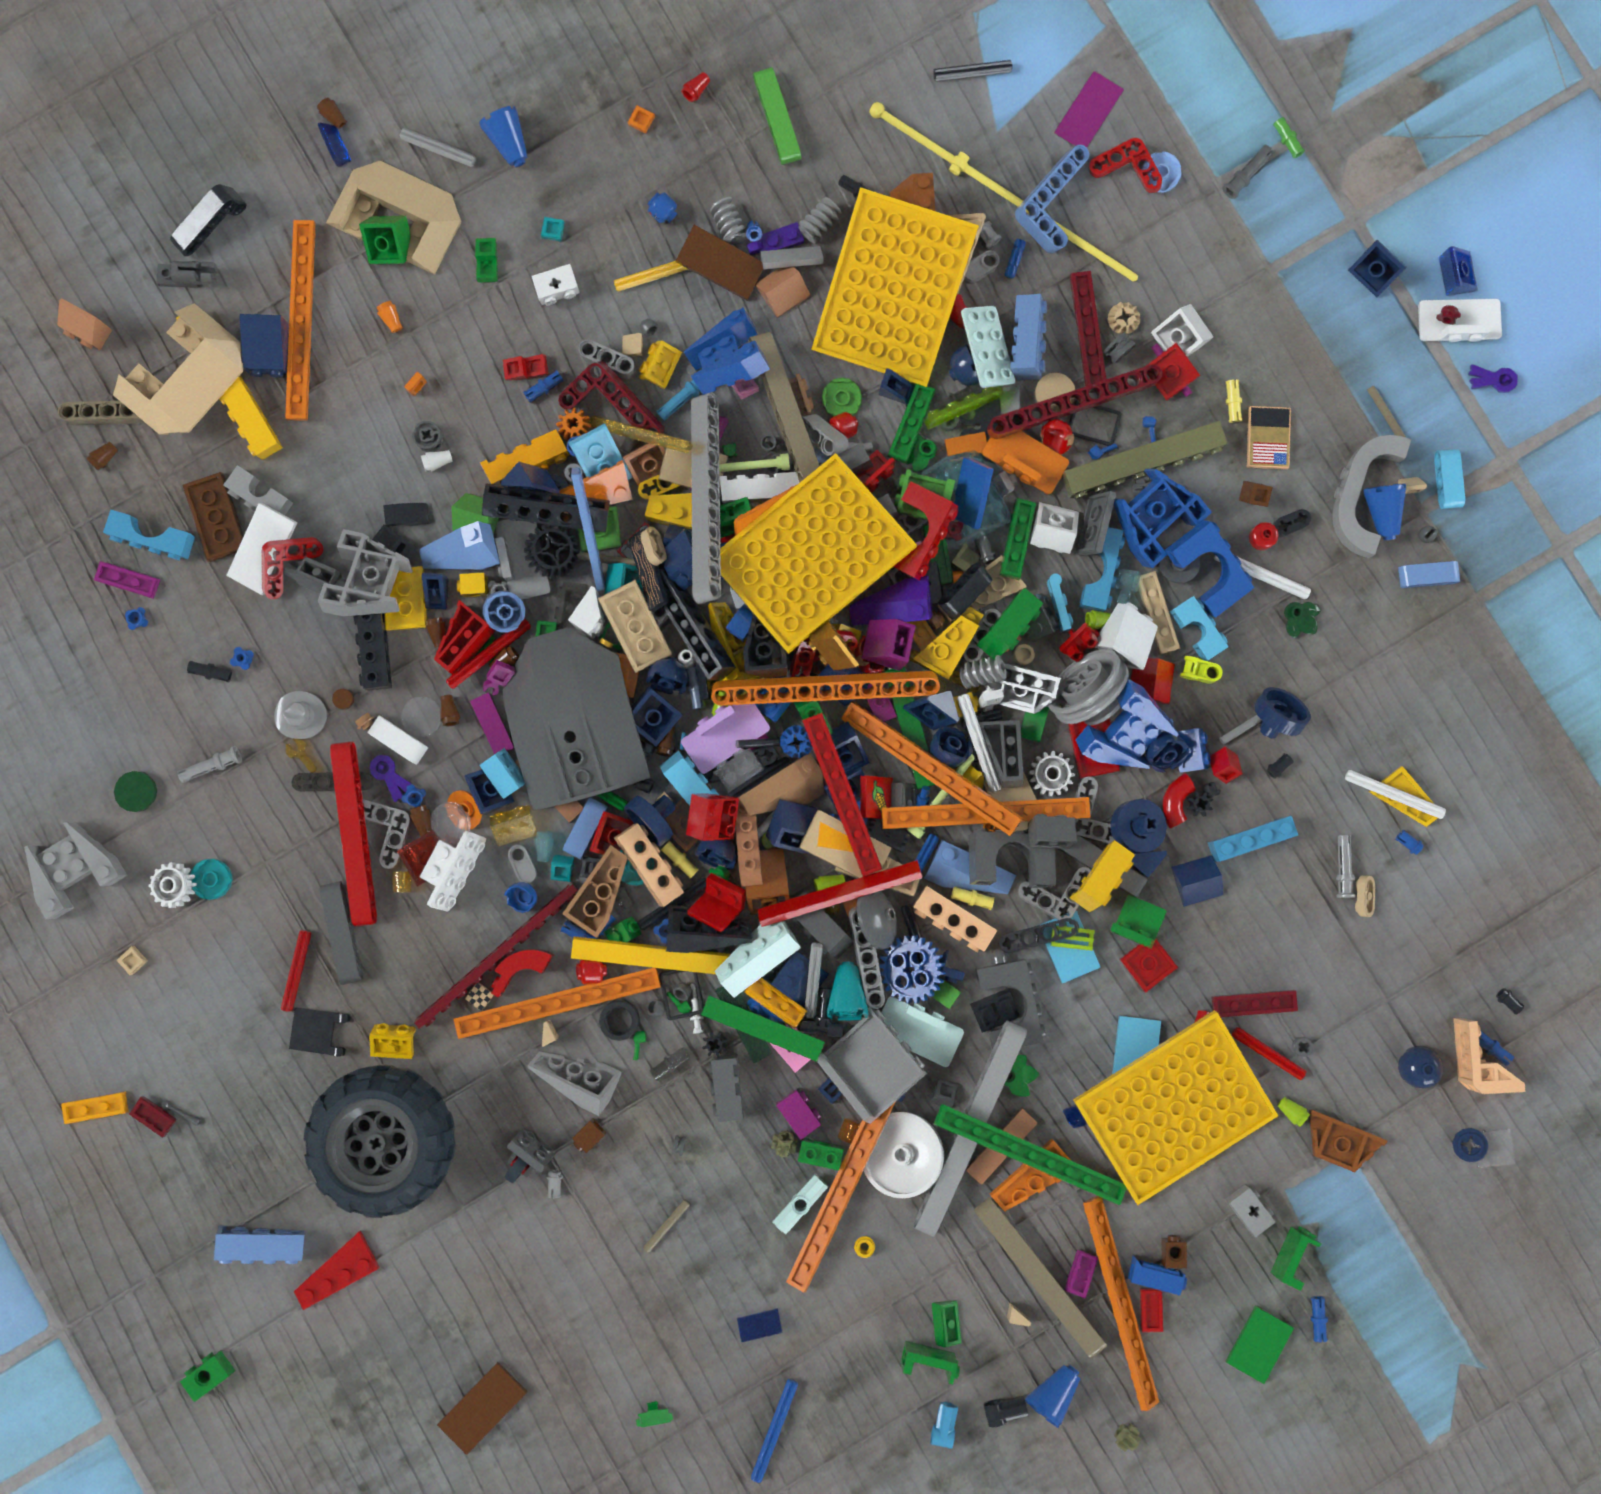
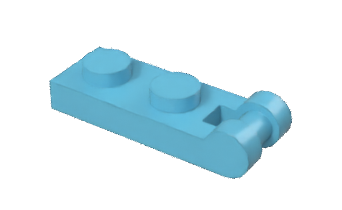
M1052 574L1047 580V587L1055 615L1059 620L1060 633H1064L1071 629L1073 619L1070 613L1067 614L1065 607L1068 605L1067 598L1060 589L1059 584L1062 578L1059 574Z

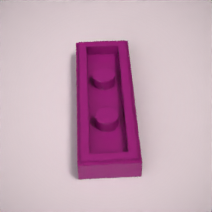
M102 561L99 562L94 581L152 599L155 598L160 579Z
M488 692L471 700L470 703L493 753L496 754L503 748L507 752L515 749L490 693Z

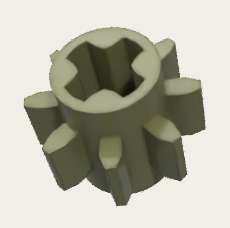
M781 1131L779 1135L774 1134L771 1149H775L778 1156L788 1157L790 1153L795 1154L798 1139H794L793 1134L789 1131Z
M1131 1423L1128 1427L1125 1424L1120 1425L1114 1434V1437L1117 1439L1115 1441L1117 1446L1124 1452L1127 1449L1135 1450L1141 1442V1438L1138 1436L1140 1434L1139 1429Z

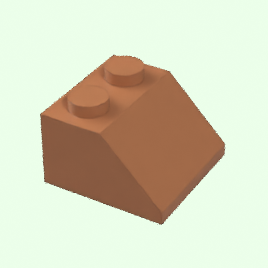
M62 298L60 299L57 326L64 330L62 334L72 340L75 337L80 339V344L90 350L92 347L101 350L112 329L97 317Z

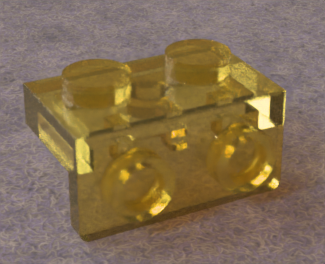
M530 805L517 806L513 810L497 812L490 817V827L498 847L538 835L531 815Z

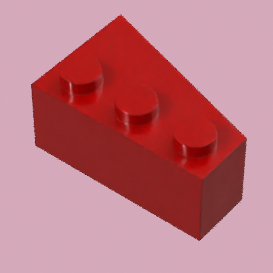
M460 600L457 603L458 607L454 617L450 619L448 631L443 636L434 660L452 675L468 663L496 631Z

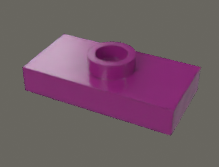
M868 684L867 689L871 688L872 684ZM889 698L867 699L873 715L883 722L897 717Z
M1077 1250L1064 1291L1086 1299L1098 1257Z

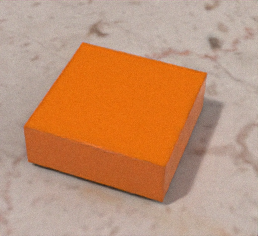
M636 105L628 120V125L646 134L655 118V114Z
M416 372L404 387L412 396H416L427 381L419 372Z

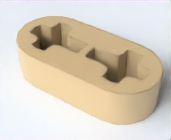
M648 527L641 533V541L648 561L652 565L658 566L666 560V552L659 532L654 527Z

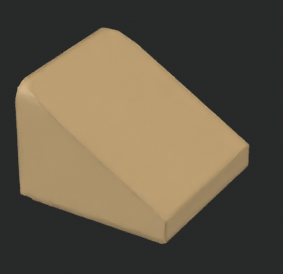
M642 333L623 336L622 354L629 357H643Z
M1418 477L1398 480V484L1406 483V494L1419 493L1427 488V484Z
M551 1020L544 1022L542 1047L557 1040L559 1037Z
M1009 1303L1007 1318L1010 1324L1031 1326L1029 1318L1012 1303Z

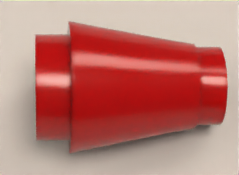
M702 72L686 82L681 90L683 96L690 102L698 100L710 82L709 76Z

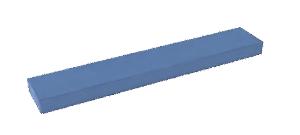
M576 467L572 468L571 477L596 589L600 591L605 588V578L581 469Z

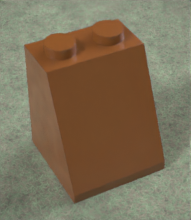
M933 173L911 174L890 192V197L935 211Z
M771 847L760 851L762 885L746 886L750 915L758 914V909L790 899L783 848Z

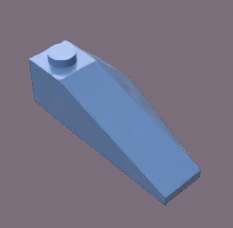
M479 521L463 526L419 549L423 569L484 570L500 564L491 525Z

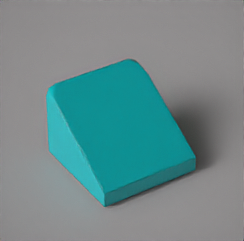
M554 855L551 862V880L571 882L574 857Z

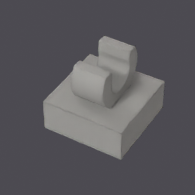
M1006 471L999 473L991 480L1000 499L1010 494L1015 489L1014 483L1019 481L1015 474L1008 476Z

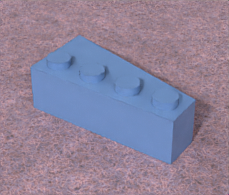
M1041 294L1016 295L1015 323H1018V326H1015L1013 330L1016 346H1012L1014 362H1011L1010 369L1017 381L1041 380L1042 373H1045V361L1042 360V353L1046 352V342L1043 340V333H1046V321H1043V315L1047 313V302L1043 300Z

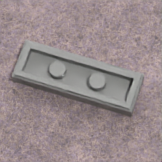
M820 246L760 251L763 269L823 264V254Z

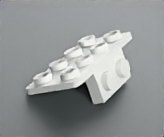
M1498 299L1422 300L1418 304L1419 335L1421 341L1458 342L1469 340L1470 342H1476L1481 340H1498L1502 336L1501 306ZM1446 305L1455 306L1461 313V317L1456 319V324L1454 325L1445 324L1436 319V316L1441 313V309Z
M465 831L456 848L442 840L438 841L420 875V878L436 886L427 902L428 906L448 912L455 905L456 897L465 886L468 874L475 867V861L485 847V837Z

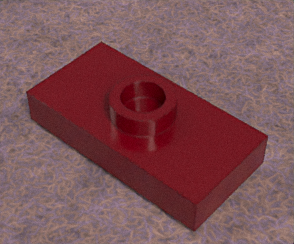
M144 1096L139 1098L129 1113L130 1116L162 1138L167 1135L177 1120Z

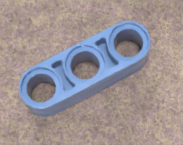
M1458 561L1398 567L1400 588L1449 585L1460 582Z
M590 797L563 847V851L582 860L595 836L603 811L607 812L609 806Z

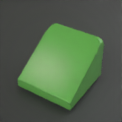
M943 980L944 982L939 984L940 990L934 991L935 996L933 998L950 1009L961 992Z

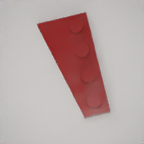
M361 1230L294 1290L303 1310L380 1268Z

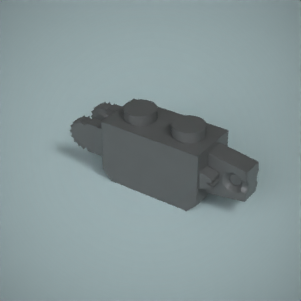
M308 557L303 560L289 561L291 565L297 567V570L289 567L283 568L284 575L296 580L298 585L319 594L324 583L342 587L346 583V580L342 578L341 573L336 569Z

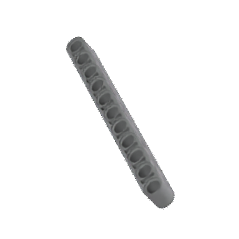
M713 392L693 398L691 401L692 592L698 604L718 599L721 596L719 403Z
M1009 1021L1005 1022L964 1114L987 1123L1025 1040L1027 1029ZM954 1133L944 1155L941 1173L928 1190L915 1219L914 1229L932 1237L936 1235L977 1143Z

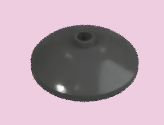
M881 891L859 897L857 900V916L865 938L876 949L889 948L895 939L897 931V919L892 904Z

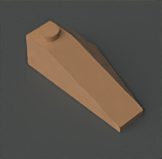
M809 753L738 797L739 802L748 816L776 810L780 799L804 805L809 804L825 794L822 772Z
M610 845L567 906L563 915L597 938L610 919L628 857Z

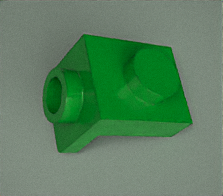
M632 916L604 932L608 940L629 942L642 934L638 923Z

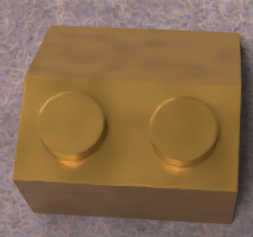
M829 620L809 636L808 644L814 652L816 650L820 652L819 658L825 666L829 664L833 670L854 668L859 665L850 648Z

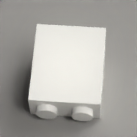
M1128 602L1127 604L1118 603L1099 633L1100 636L1097 638L1098 644L1095 647L1099 650H1113L1128 668L1143 670L1158 626L1152 622L1153 619L1150 616L1140 614L1135 605Z

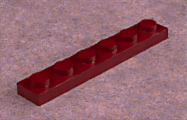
M1091 271L1071 273L1070 283L1085 386L1106 380L1092 275Z

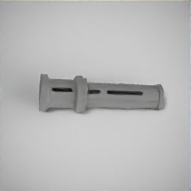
M232 746L230 750L222 753L217 752L208 760L177 771L179 780L185 783L213 770H224L226 766L242 763V757L238 748Z
M1351 835L1337 836L1339 875L1336 877L1339 894L1336 896L1337 898H1356L1353 889L1355 877L1352 875Z

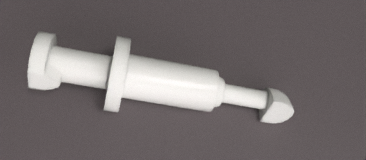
M691 984L693 1012L700 1010V1005L696 995V985ZM701 1014L690 1018V1021H694L695 1026L693 1034L703 1033L700 1020L704 1019V1016H701Z

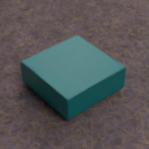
M544 217L541 238L561 242L565 221Z

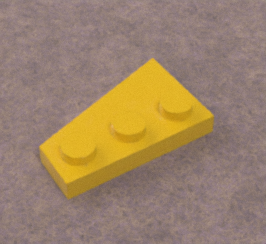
M961 615L913 659L949 680L980 625Z

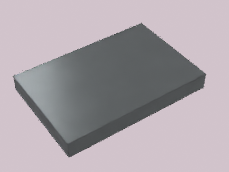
M1108 491L1089 496L1075 551L1076 555L1086 556L1102 553L1116 493Z

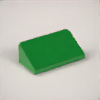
M1048 706L1036 714L1025 711L1021 726V738L1040 742L1049 711Z
M957 1300L932 1303L936 1345L946 1348L961 1344Z

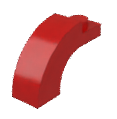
M528 949L508 956L495 969V972L499 973L501 977L497 976L491 987L494 989L491 994L498 998L501 997L513 976L522 969H532L539 973H544L554 954L540 949Z

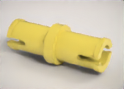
M1239 380L1226 381L1228 398L1226 399V405H1228L1229 423L1233 421L1234 423L1241 422L1240 403H1242V398H1240Z
M671 841L661 849L674 862L673 865L675 867L678 866L689 879L699 870L686 858L687 855L685 853L682 854Z
M954 886L951 893V899L968 903L972 907L976 905L991 910L994 904V897L979 894L975 890L968 891Z

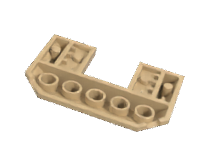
M382 161L354 169L326 223L363 241L359 224L371 216H376L380 206L402 216L406 215L408 219L414 221L410 228L411 238L406 261L435 275L461 224L452 194Z
M195 303L175 311L174 313L179 318L166 332L191 353L172 376L163 384L138 363L126 378L120 374L118 375L113 393L119 401L160 435L177 432L189 433L243 372L241 342Z

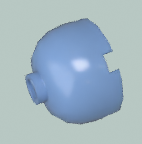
M497 591L486 598L483 605V616L492 629L498 632H510L516 630L521 621L524 620L525 607L523 601L516 594L509 591Z

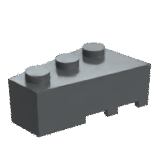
M1020 720L978 722L1002 788L1023 787Z
M823 909L790 918L796 925L801 923L805 927L803 932L810 939L814 937L822 944V952L824 954L829 952L838 959L853 945V940Z
M738 1054L713 1056L711 1062H709L710 1075L713 1074L711 1094L712 1096L715 1095L716 1104H713V1116H717L718 1122L742 1120L744 1114Z

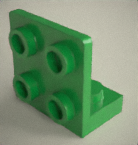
M1128 895L1118 920L1112 924L1110 931L1152 949L1167 911Z

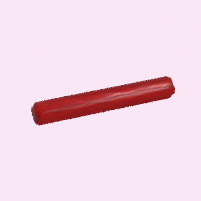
M299 931L281 1004V1010L291 1012L294 1008L312 933L310 931Z
M1236 1027L1233 1030L1232 1037L1295 1078L1302 1080L1305 1077L1306 1070L1241 1028Z

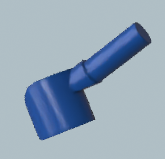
M1152 416L1143 417L1142 425L1143 428H1149L1152 443L1156 441L1154 429L1156 419Z
M1116 443L1103 449L1095 445L1088 454L1092 459L1097 460L1106 452L1118 447Z

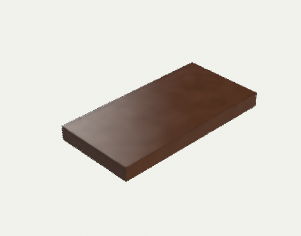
M693 225L675 261L746 301L763 270L760 260L696 225Z
M222 472L182 485L208 562L237 553L244 537L231 495L227 493L229 489L224 486L226 480Z
M497 1362L440 1420L437 1426L467 1455L528 1391Z

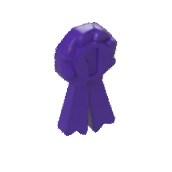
M1474 364L1470 365L1471 371L1468 372V375L1479 377L1469 380L1472 384L1471 389L1492 385L1499 393H1509L1518 384V376L1510 368H1500L1494 373Z
M378 755L370 763V773L377 780H385L394 802H398L399 798L402 799L403 796L399 787L407 792V786L412 783L395 773V762L389 756Z

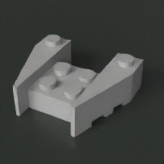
M343 529L337 549L342 559L351 560L353 563L344 587L327 583L323 584L318 598L322 612L339 616L399 612L400 608L397 600L394 597H390L398 571L412 573L413 570L409 559L397 552H392L379 542L376 543L363 533Z
M75 822L63 823L70 835L42 852L38 846L27 845L24 847L35 902L45 919H57L74 909L64 890L93 873L100 886H111L128 876L118 858L109 853L102 844L95 841Z

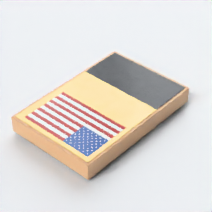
M1250 406L1248 408L1247 468L1289 469L1291 408Z

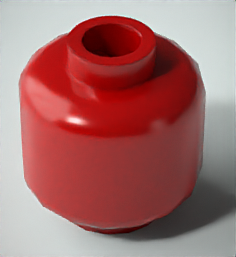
M843 412L829 420V424L847 439L857 434L858 420L850 413Z
M1259 523L1250 531L1249 542L1256 550H1268L1278 541V530L1271 523Z
M580 960L576 964V977L583 985L601 983L603 976H607L606 963Z

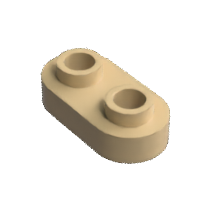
M1362 875L1356 881L1357 901L1355 909L1359 916L1371 917L1375 909V881L1372 876Z

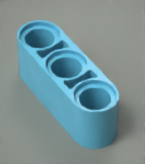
M1460 450L1436 451L1434 464L1439 507L1441 509L1461 508L1465 504V490Z

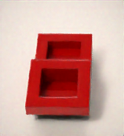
M544 354L526 358L518 356L503 360L505 380H523L549 376L547 358Z

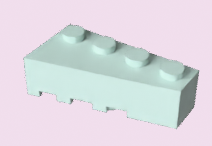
M785 920L764 927L759 925L752 932V942L741 944L715 970L720 984L733 997H736L801 947Z

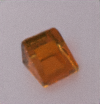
M845 1118L838 1138L851 1144L860 1123Z

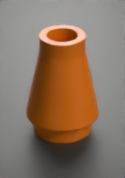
M386 301L377 306V314L392 333L398 332L403 328L395 304H392L391 301Z

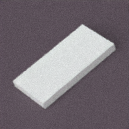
M259 503L227 576L264 595L262 591V546L268 541L290 539L297 522L271 507ZM272 548L271 552H268L271 555L272 560H274L273 551H276L275 548ZM271 566L267 570V574L273 575L277 567Z

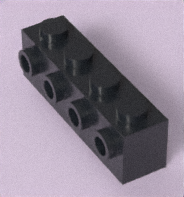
M385 614L354 615V624L357 625L358 633L355 634V640L360 650V653L357 654L358 665L361 666L362 674H359L360 685L368 691L392 688L387 630H385Z

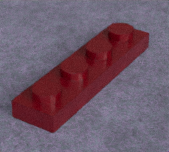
M1296 990L1211 996L1212 1009L1217 1011L1220 1017L1298 1011Z

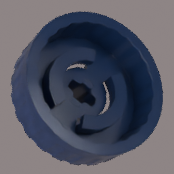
M1266 688L1254 705L1255 712L1263 721L1260 726V732L1270 739L1276 738L1279 733L1297 736L1311 719L1310 711L1306 705L1293 694L1280 688Z
M637 795L624 806L625 812L634 824H639V826L643 825L649 834L647 838L658 847H661L673 836V832L665 819L676 809V806L667 796L663 795L651 805L643 797Z
M1135 799L1124 802L1116 808L1111 818L1110 828L1113 839L1135 854L1150 852L1159 847L1166 836L1167 825L1164 813L1159 806L1150 800ZM1131 821H1132V825H1131V826H1132V830H1133V832H1134L1136 835H1138V836H1135V835L1132 833V831H1131V828H1130V822H1131Z

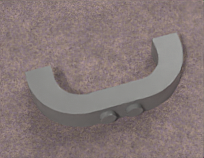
M1397 435L1376 437L1359 448L1341 472L1340 479H1342V482L1334 494L1336 501L1332 514L1333 526L1342 544L1355 554L1366 558L1374 556L1381 535L1362 528L1355 516L1356 504L1369 464L1375 459H1387L1400 463L1406 459L1411 439Z

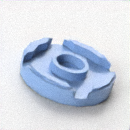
M1168 152L1152 153L1150 156L1162 176V187L1158 193L1168 192L1177 185L1181 178L1180 162L1174 155ZM1145 161L1141 169H1148L1150 164ZM1150 173L1148 175L1150 178L1149 184L1156 186L1157 180L1153 181Z

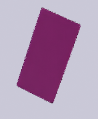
M1093 71L1054 133L1074 146L1081 144L1088 147L1124 89Z

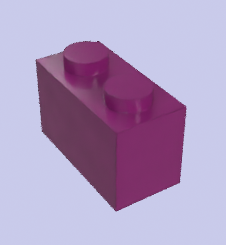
M796 1088L778 1101L776 1106L801 1140L821 1125L819 1119L822 1117L815 1107L813 1109L810 1108L807 1103L810 1100L804 1091L799 1092Z

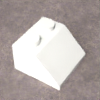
M1191 304L1179 308L1151 332L1163 351L1177 343L1186 356L1191 355L1213 338V335Z
M1039 502L1030 544L1039 548H1048L1060 553L1070 554L1077 535L1079 512Z
M593 586L590 587L568 619L574 627L592 639L595 636L599 637L605 629V626H603L605 623L603 609L597 599L600 597V594Z

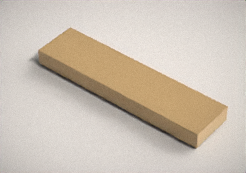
M1156 571L1135 577L1146 614L1158 626L1154 639L1159 655L1180 649Z

